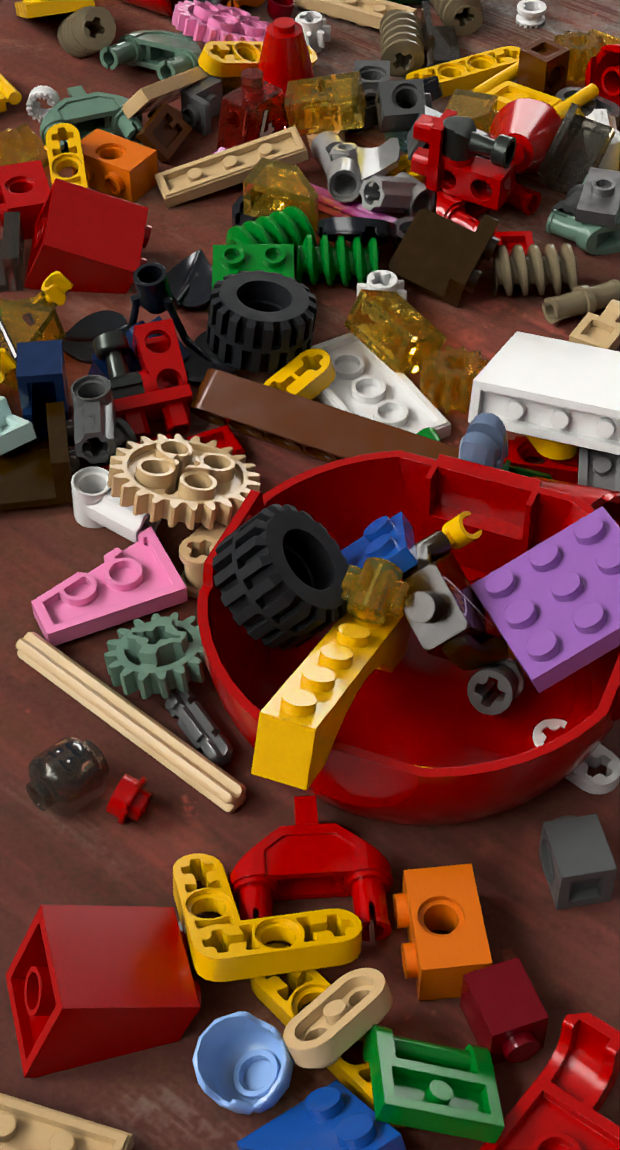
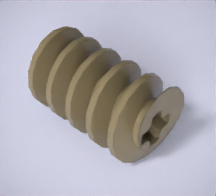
M430 0L445 28L452 35L458 37L468 36L474 33L484 20L480 0Z
M102 6L83 7L61 21L57 34L59 44L66 53L73 57L82 58L90 56L112 43L116 35L115 20L111 13Z
M399 9L389 10L380 21L381 60L390 61V76L406 77L408 73L421 69L424 64L425 55L421 21L415 14Z
M564 243L557 254L555 246L547 244L541 255L538 245L531 244L526 256L520 244L513 246L510 256L504 245H498L492 260L491 281L494 297L496 296L499 285L504 286L507 297L512 296L515 285H520L523 296H528L531 285L536 284L539 296H544L548 284H552L556 296L560 295L564 284H568L570 292H572L573 288L578 286L577 258L571 245Z

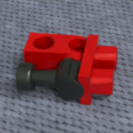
M446 109L440 117L422 114L414 123L413 138L428 143L429 149L418 147L413 153L410 171L427 177L426 189L437 191L440 188L446 194L498 211L513 192L516 161L512 159L516 150V138L500 134L494 140L479 134L473 119L468 116L466 118L457 116L458 112ZM475 153L488 155L490 160L478 156L475 157Z
M172 318L134 326L132 344L136 360H139L141 371L130 373L124 356L129 352L130 347L125 332L109 331L97 336L93 340L92 344L97 358L107 363L116 417H121L131 426L138 442L141 436L151 437L148 422L163 419L166 433L171 436H175L176 433L180 435L187 434L190 431L189 407L192 403L193 395L188 384ZM152 334H162L161 336L148 338Z

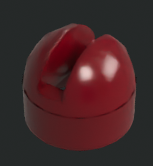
M268 0L267 13L273 21L279 17H291L295 1Z

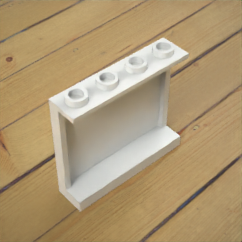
M516 331L473 379L468 422L471 423L476 416L482 413H493L503 421L506 431L620 455V352Z

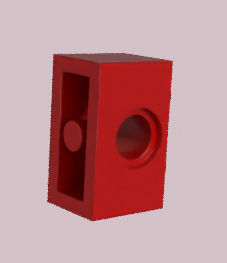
M41 160L0 166L1 227H9L12 241L33 238L36 220L50 192Z

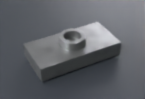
M590 167L576 208L575 221L614 227L620 209V171Z

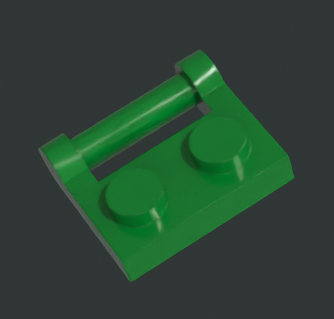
M374 1024L366 1032L363 1043V1058L365 1062L369 1063L376 1121L495 1144L505 1125L491 1054L488 1048L469 1044L465 1049H459L393 1035L391 1028Z

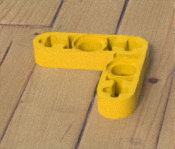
M193 853L181 857L173 865L174 900L183 932L186 935L193 968L205 980L229 982L341 966L357 959L361 952L362 922L357 915L340 908L322 909L241 920L224 867L219 859L203 853ZM196 881H201V884L206 886V888L197 889ZM204 912H214L222 916L217 918H200L195 915ZM271 941H283L290 943L291 946L287 948H271L264 944Z

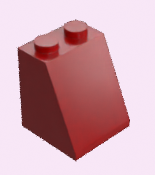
M56 178L35 223L23 287L41 290L44 280L51 273L59 271L73 284L72 289L68 291L127 294L134 282V271L141 265L146 264L147 261L146 258L141 257L142 248H146L151 235L152 226L146 224L149 208Z
M40 905L5 975L24 1078H36L170 1044L181 1039L193 1018L199 1013L201 989L198 982L193 980L187 959L188 945L186 935L179 929L174 907Z

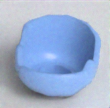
M238 1011L215 1019L198 1037L192 1059L198 1084L204 1093L219 1106L234 1113L250 1115L253 1112L262 1113L273 1107L289 1088L294 1067V1061L282 1034L277 1028L246 1011Z

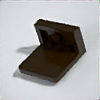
M420 209L390 260L388 271L393 272L399 280H404L405 283L457 308L466 291L474 292L483 274V271L478 269L483 259L490 262L498 247L500 239L494 235L499 220L485 214L476 231L473 232L428 209Z
M64 401L46 403L49 438L31 440L0 455V511L73 503L71 481L73 475L81 469L80 458L77 457L75 449H70L71 446H75L74 419L66 420Z

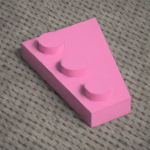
M150 526L138 534V541L123 551L116 547L104 555V563L89 573H75L31 601L34 617L46 641L53 646H57L188 601L186 585Z

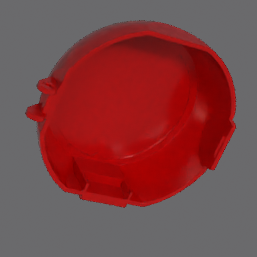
M401 450L362 454L336 460L296 475L263 495L261 492L251 489L204 561L203 586L199 590L197 599L198 626L205 662L222 704L243 737L255 749L260 711L335 625L333 623L297 648L281 650L279 647L273 649L265 646L260 638L256 641L249 636L247 630L242 625L239 626L232 618L233 614L229 608L224 606L220 598L222 596L221 591L216 587L213 577L217 574L212 567L213 558L217 555L215 550L224 538L264 508L278 503L280 506L285 504L292 505L299 512L301 510L307 512L315 522H320L327 529V533L339 545L340 551L364 536V530L373 521L382 516L391 518L402 511L413 526L415 543L430 534L438 530L441 531L446 522L460 513L469 511L472 514L463 519L465 530L470 534L482 530V535L462 549L455 550L451 548L450 553L454 554L470 585L592 513L595 509L578 496L541 487L542 480L443 454H440L436 460ZM399 575L384 586L393 587L403 580ZM362 585L351 588L354 595L353 602L365 590ZM492 622V624H493L495 630L497 631L498 635L501 636V634L499 633L498 629L496 628V626H495L494 623ZM411 627L405 656L392 673L375 669L366 678L344 717L326 764L308 789L302 791L311 796L316 795V799L356 816L380 822L416 826L452 825L475 821L503 813L527 803L552 788L577 769L604 740L615 721L620 719V645L541 693L537 691L520 665L521 671L526 677L525 688L518 698L513 699L509 708L502 713L487 715L476 710L470 703L467 695V686L471 677L482 668L463 671L449 660L428 654L423 649ZM509 655L508 658L514 660L515 662H517V663L520 665V663L518 662V660L512 658V657ZM491 678L490 680L496 683L495 691L501 694L502 691L498 689L497 685L498 680ZM552 718L567 721L565 728L560 727L556 731L548 727L542 732L547 736L546 741L541 746H535L532 737L533 730L538 723ZM415 765L425 766V767H432V768H421V767H418V766H415Z

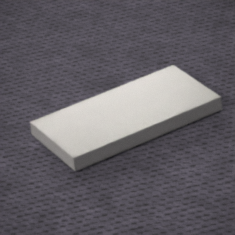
M363 328L311 346V349L320 348L325 350L330 355L335 368L336 376L334 381L316 396L322 404L415 434L424 428L430 427L436 430L440 439L451 435V423Z

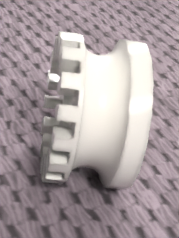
M522 0L518 2L516 24H519L521 27L524 26V28L529 26V29H532V26L535 29L538 26L542 27L546 20L544 16L547 10L546 4L540 0Z
M42 85L34 87L30 91L26 103L28 115L32 116L34 121L37 119L40 123L52 108H40L41 104L36 101L37 98L38 100H41V98L43 100L47 99V104L52 106V108L60 102V96L53 88Z

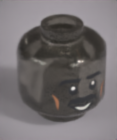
M64 737L30 761L28 769L30 782L26 784L27 793L40 810L46 811L50 809L59 816H71L105 792L106 776L109 774L108 763L101 750L90 740L85 739L81 741L74 737Z

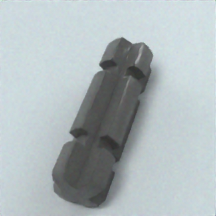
M178 688L170 690L169 698H165V707L173 718L179 719L177 724L196 750L203 752L202 755L220 768L223 765H229L234 759L232 754L234 751L233 746L225 735L218 734L221 730L201 703L194 701L196 697L189 689L188 692L184 693Z

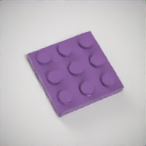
M603 506L470 585L484 610L539 693L620 645V527Z

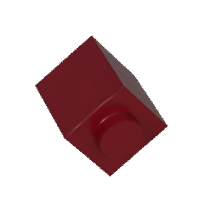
M519 957L463 975L460 1008L478 1046L489 1049L493 1065L504 1061L509 1063L523 1062L534 1056L539 1049L544 1047L549 1016Z

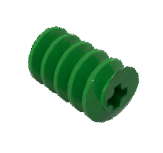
M288 206L282 211L272 212L269 216L263 215L255 221L249 220L242 224V226L236 225L231 227L226 235V245L294 244V257H297L298 245L303 244L306 234L312 235L315 246L316 237L313 227L303 211L296 206Z
M306 234L303 244L298 245L296 280L301 284L305 274L308 273L311 285H317L322 274L325 276L327 286L334 285L337 275H340L344 287H349L353 276H356L358 283L367 284V276L371 272L378 270L379 247L376 238L371 237L367 247L363 248L360 237L355 236L350 248H348L344 236H338L334 247H331L328 235H322L318 246H315L312 235Z

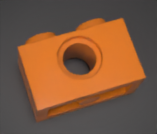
M98 128L81 140L88 187L134 203L157 185L154 176L158 173L157 150ZM71 167L72 176H74L75 174H77L78 170L74 167Z
M472 863L403 870L402 893L393 894V910L396 928H406L409 943L401 944L405 979L415 978L419 1001L461 997L463 975L493 964ZM443 930L448 932V934H436L431 931Z

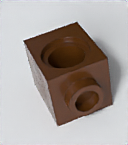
M545 37L521 48L517 84L551 96L559 90L566 88L570 49Z

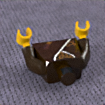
M464 511L446 522L441 531L438 530L415 543L418 564L402 573L400 576L403 581L392 587V592L423 649L428 654L451 661L457 668L463 671H472L504 661L509 655L516 659L503 637L498 635L454 554L450 553L451 548L455 550L462 549L482 535V530L474 534H470L465 530L463 519L472 514L469 511Z

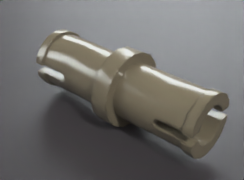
M612 279L591 287L583 284L574 287L570 293L545 298V303L542 304L543 315L550 324L575 316L584 318L588 312L595 313L596 310L606 308L612 299L620 301V281Z

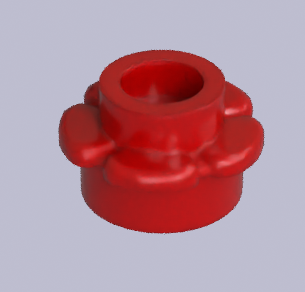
M126 773L118 783L106 808L107 813L118 818V824H126L128 818L138 822L143 816L153 795L152 792L145 789L147 778L142 776L138 780Z

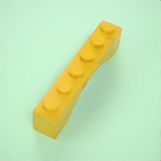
M382 586L376 591L365 589L349 607L348 613L335 623L260 711L251 774L302 790L308 789L326 764L344 717L366 678L375 669L392 673L406 654L411 625L392 592V587Z

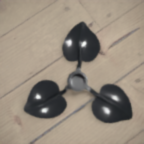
M201 249L178 263L168 273L166 268L159 263H146L134 271L133 280L137 294L130 296L132 308L128 323L121 313L111 310L98 311L84 317L65 334L55 338V340H62L63 352L77 361L92 364L91 357L95 353L92 344L93 340L97 336L109 331H123L126 333L137 323L139 308L142 306L151 314H161L168 311L173 319L182 342L187 346L185 348L191 354L188 362L184 364L189 384L200 385L209 368L233 375L240 371V369L232 367V364L222 362L218 359L217 354H213L210 351L209 344L206 343L207 331L201 333L195 341L191 340L176 312L181 306L188 310H197L210 303L212 266Z

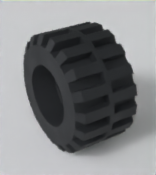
M255 270L224 276L223 280H218L214 284V289H211L206 343L209 344L210 351L218 355L219 360L232 364L234 368L246 369L253 373H276L300 353L311 349L317 313V299L314 294L309 293L310 289L307 286L299 284L298 280L283 276L280 273Z
M277 503L264 508L224 538L215 550L217 555L213 558L212 567L217 574L213 577L216 587L221 591L222 596L220 598L224 606L229 608L233 614L232 618L239 626L242 625L247 630L249 636L256 641L260 638L267 647L273 649L279 647L281 650H291L294 647H299L348 613V606L353 603L354 598L351 588L354 587L353 578L348 572L349 565L346 557L342 555L339 545L334 538H331L327 533V529L320 522H315L310 514L303 510L299 512L292 505L285 504L280 506Z

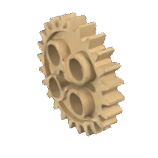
M177 433L174 439H167L164 435L157 434V440L155 441L141 436L140 444L127 441L126 448H116V455L110 457L107 486L112 488V497L120 498L119 505L121 507L134 506L133 515L135 516L144 513L150 514V522L152 523L163 518L168 520V526L172 528L178 522H184L189 530L194 529L195 523H202L206 528L213 529L214 521L228 526L231 518L234 517L251 489L255 491L260 490V474L255 473V464L245 463V455H232V447L216 448L217 441L215 440L204 444L200 443L199 436H194L189 441L184 440Z

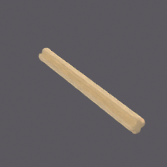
M27 632L23 638L18 639L15 646L18 649L17 655L20 659L224 811L232 813L245 802L247 796L244 784L35 632Z

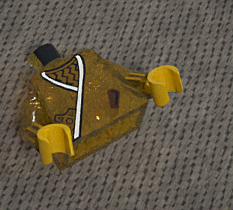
M55 271L44 280L41 286L42 291L35 297L18 300L0 298V384L3 383L19 392L16 378L17 343L63 340L66 336L55 308L65 303L67 298L65 293L72 289L73 284L61 272Z

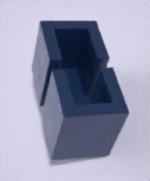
M62 340L17 343L16 378L21 408H23V419L31 421L36 439L49 438L46 403L64 401L66 420L71 419V404Z

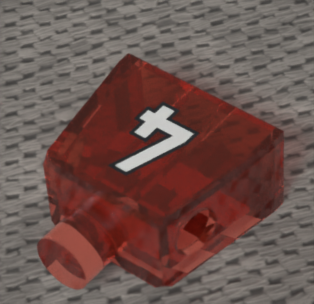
M258 68L244 69L241 72V86L223 96L220 107L217 151L220 147L229 149L290 128L285 94L281 88L263 80L262 70Z

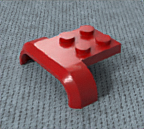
M590 1012L566 1015L562 1022L558 1044L548 1064L504 1118L505 1128L495 1144L485 1142L479 1150H620V1126L598 1113L620 1073V1031Z

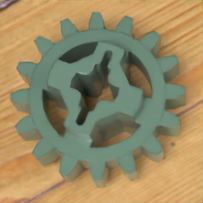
M173 612L169 617H161L158 613L152 615L151 621L146 623L137 618L133 620L135 628L132 627L131 630L119 628L117 630L119 639H112L107 642L109 652L104 653L108 675H110L114 687L122 685L125 695H130L140 690L142 699H148L152 693L161 694L163 699L169 698L170 690L175 688L184 693L188 692V682L190 681L203 683L205 681L204 671H209L205 662L199 626L195 616H190L181 621L178 612Z

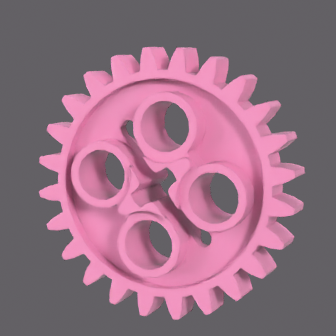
M184 0V2L178 1V4H175L172 16V25L176 26V30L183 31V35L192 36L194 41H202L203 44L210 41H264L266 28L270 23L260 21V17L251 16L247 11L236 7H226L222 4L213 5L208 1L204 3L198 0L193 2Z

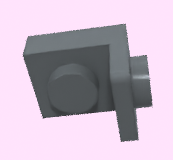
M210 76L181 91V113L184 121L202 135L210 134L211 118L219 115L223 107L222 80L215 76Z

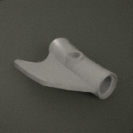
M324 131L314 138L311 145L312 156L326 173L329 194L338 202L347 203L355 200L360 195L359 191L363 180H368L373 175L384 176L399 166L400 146L398 138L394 137L378 147L363 148L353 143H345L338 134L332 131Z

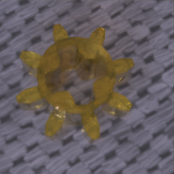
M377 557L367 558L362 569L350 564L341 584L343 589L341 598L348 601L347 611L356 619L374 625L384 623L387 613L400 617L408 597L406 592L409 587L408 583L401 581L403 576L401 569L394 563Z

